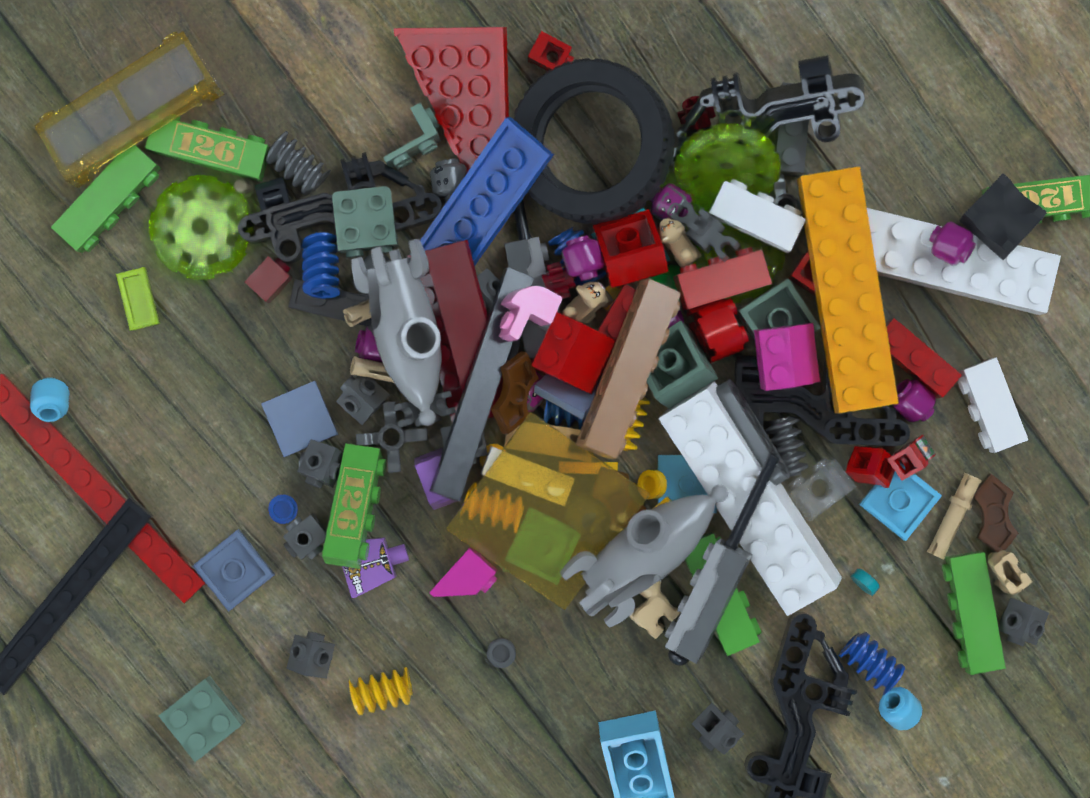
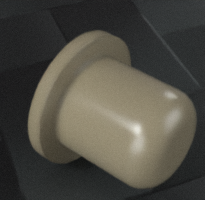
M240 178L234 182V189L239 197L248 198L254 193L255 185L249 178Z

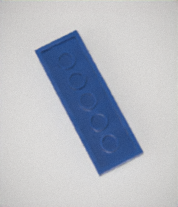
M506 117L421 238L420 242L424 250L468 240L475 266L554 154L513 118Z

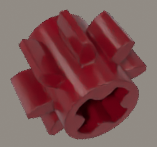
M692 96L682 103L683 110L677 112L681 124H685V117L700 96ZM713 106L707 107L695 125H690L688 129L698 131L701 128L710 127V118L716 117Z
M560 261L547 265L548 273L542 274L545 288L563 297V299L571 297L569 289L575 288L576 285L574 278L567 273L566 267L562 268Z

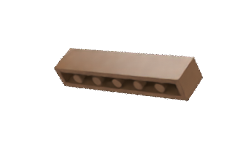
M652 279L640 280L575 445L609 459H616L617 455L623 452L626 446V439L624 437L628 427H632L637 417L635 409L639 400L644 398L648 389L646 381L650 372L652 373L658 364L659 357L657 353L660 346L666 342L670 330L668 325L671 318L676 316L680 308V302L678 301L681 295L680 292Z

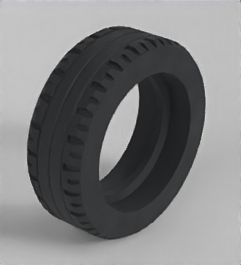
M584 58L574 60L572 63L569 61L565 62L562 65L556 66L553 71L549 70L544 75H541L537 82L532 83L530 88L526 90L524 98L520 99L513 119L543 144L545 132L552 116L566 101L579 94L588 92L606 93L620 99L632 110L640 127L641 147L634 167L623 180L602 191H579L559 181L547 164L527 192L538 204L560 217L583 224H599L627 217L630 213H635L643 208L648 200L651 201L660 190L659 186L664 184L670 170L668 168L672 165L675 138L672 120L668 109L665 107V103L659 94L640 75L628 67L616 62L613 63L610 60Z

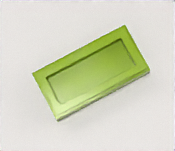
M142 267L116 274L130 331L160 324L146 268Z

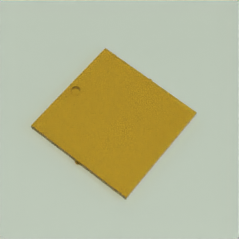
M530 411L448 524L446 530L502 567L504 572H509L566 610L585 584V580L581 574L583 571H579L567 580L561 576L560 571L580 552L587 551L597 556L611 540L627 527L631 518L638 512L650 494L594 456L593 452L575 445L576 442Z

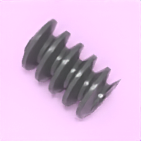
M285 131L268 150L266 162L270 165L276 163L275 170L277 172L285 170L284 178L286 180L294 178L292 185L295 188L302 186L301 193L308 195L326 180L331 170L322 174L321 169L324 164L320 162L313 166L312 162L315 156L312 154L304 158L303 155L306 148L303 146L295 150L294 148L298 140L293 139L287 143L286 139L289 132Z
M791 416L765 421V423L771 424L770 427L765 429L766 434L773 435V438L770 440L787 466L790 477L801 475V472L809 466L807 463L799 462L800 459L806 456V452L797 451V448L802 446L804 441L794 438L802 433L801 429L792 427L800 419Z

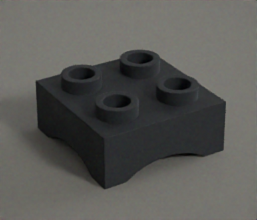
M1002 174L964 213L959 222L1004 260L1045 217L1047 212L1024 196L1005 174Z

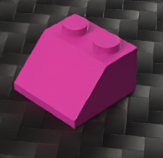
M813 323L754 330L760 389L768 391L820 382Z
M471 546L431 590L430 594L433 597L476 595L480 590L486 593L496 582L497 578L494 574L497 569Z

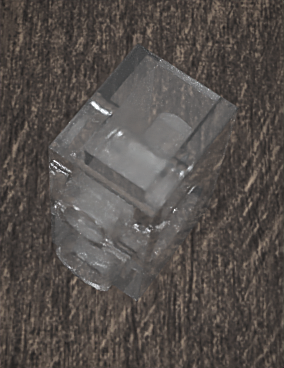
M826 458L821 459L811 467L814 471L806 478L801 475L788 485L791 490L787 494L806 522L814 520L857 487L835 458H831L829 461ZM818 479L823 480L826 484V491L821 496H816L812 492V484Z

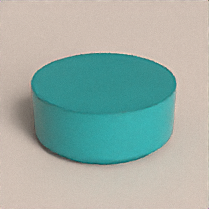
M857 569L850 576L856 585L871 596L880 588L878 582L863 569Z

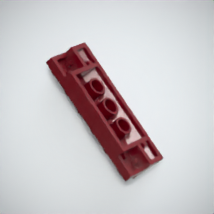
M468 240L425 250L429 267L426 275L420 278L440 332L442 357L440 368L441 384L444 392H451V397H447L446 402L448 408L455 407V411H457L488 318ZM502 376L491 408L495 405V403L498 401L503 386ZM491 409L487 419L494 417ZM456 413L450 414L452 423Z

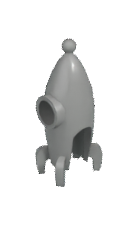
M416 239L408 241L411 258L402 259L399 249L389 251L391 261L385 262L382 248L377 247L371 249L373 269L366 270L362 257L351 259L356 288L362 293H369L373 334L386 372L407 400L420 409V423L429 426L436 419V415L430 409V405L436 395L442 359L441 341L433 310L420 280L428 272V259L420 240Z
M716 485L708 496L693 495L660 504L651 510H642L631 518L628 526L611 540L597 556L587 551L576 554L563 567L560 573L567 580L579 571H583L581 574L588 585L584 591L588 596L579 602L580 605L587 610L605 597L611 608L616 606L604 618L609 628L628 618L635 609V602L632 597L666 577L696 548L711 521L715 503L725 501L728 497L726 487Z

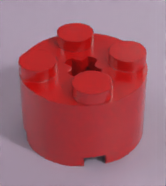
M723 298L687 310V317L693 315L694 322L689 323L690 329L697 337L703 351L707 352L710 356L708 358L710 364L743 351L744 343L749 342L745 328L742 325H738L734 316L737 315V309L731 298L727 300Z

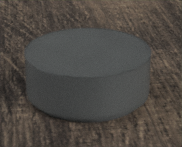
M498 638L489 644L487 658L493 666L505 668L510 666L515 660L516 649L510 640Z

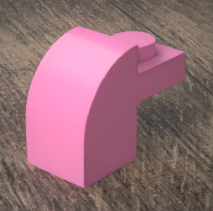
M530 286L509 293L500 304L510 309V312H506L500 322L502 329L499 337L508 342L519 340L527 320L539 326L551 324L563 297L540 286Z

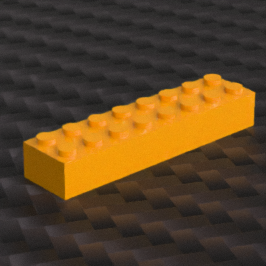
M860 166L800 176L797 179L802 215L806 219L804 222L834 411L835 413H844L899 404Z

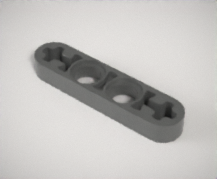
M728 379L718 385L716 393L760 466L763 467L769 453L780 458L770 481L774 485H779L789 479L790 473L787 466L736 384Z

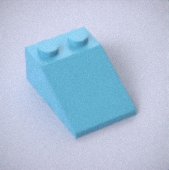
M656 711L598 722L601 746L614 798H675Z

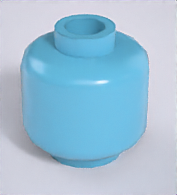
M52 377L37 381L33 384L30 394L31 412L45 422H54L62 418L69 409L70 393L68 386L64 382Z
M894 687L882 695L879 701V711L881 716L893 728L908 730L920 721L923 710L921 702L908 689Z

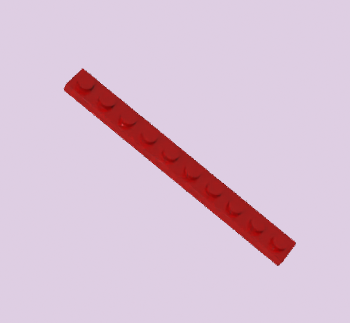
M1 373L0 415L107 524L126 502V499L51 422L42 421L31 412L30 400L5 374ZM149 523L146 524L128 546L184 604L206 584L200 575Z

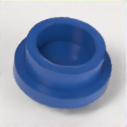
M278 495L269 503L268 512L272 520L280 524H286L297 516L298 505L291 496Z

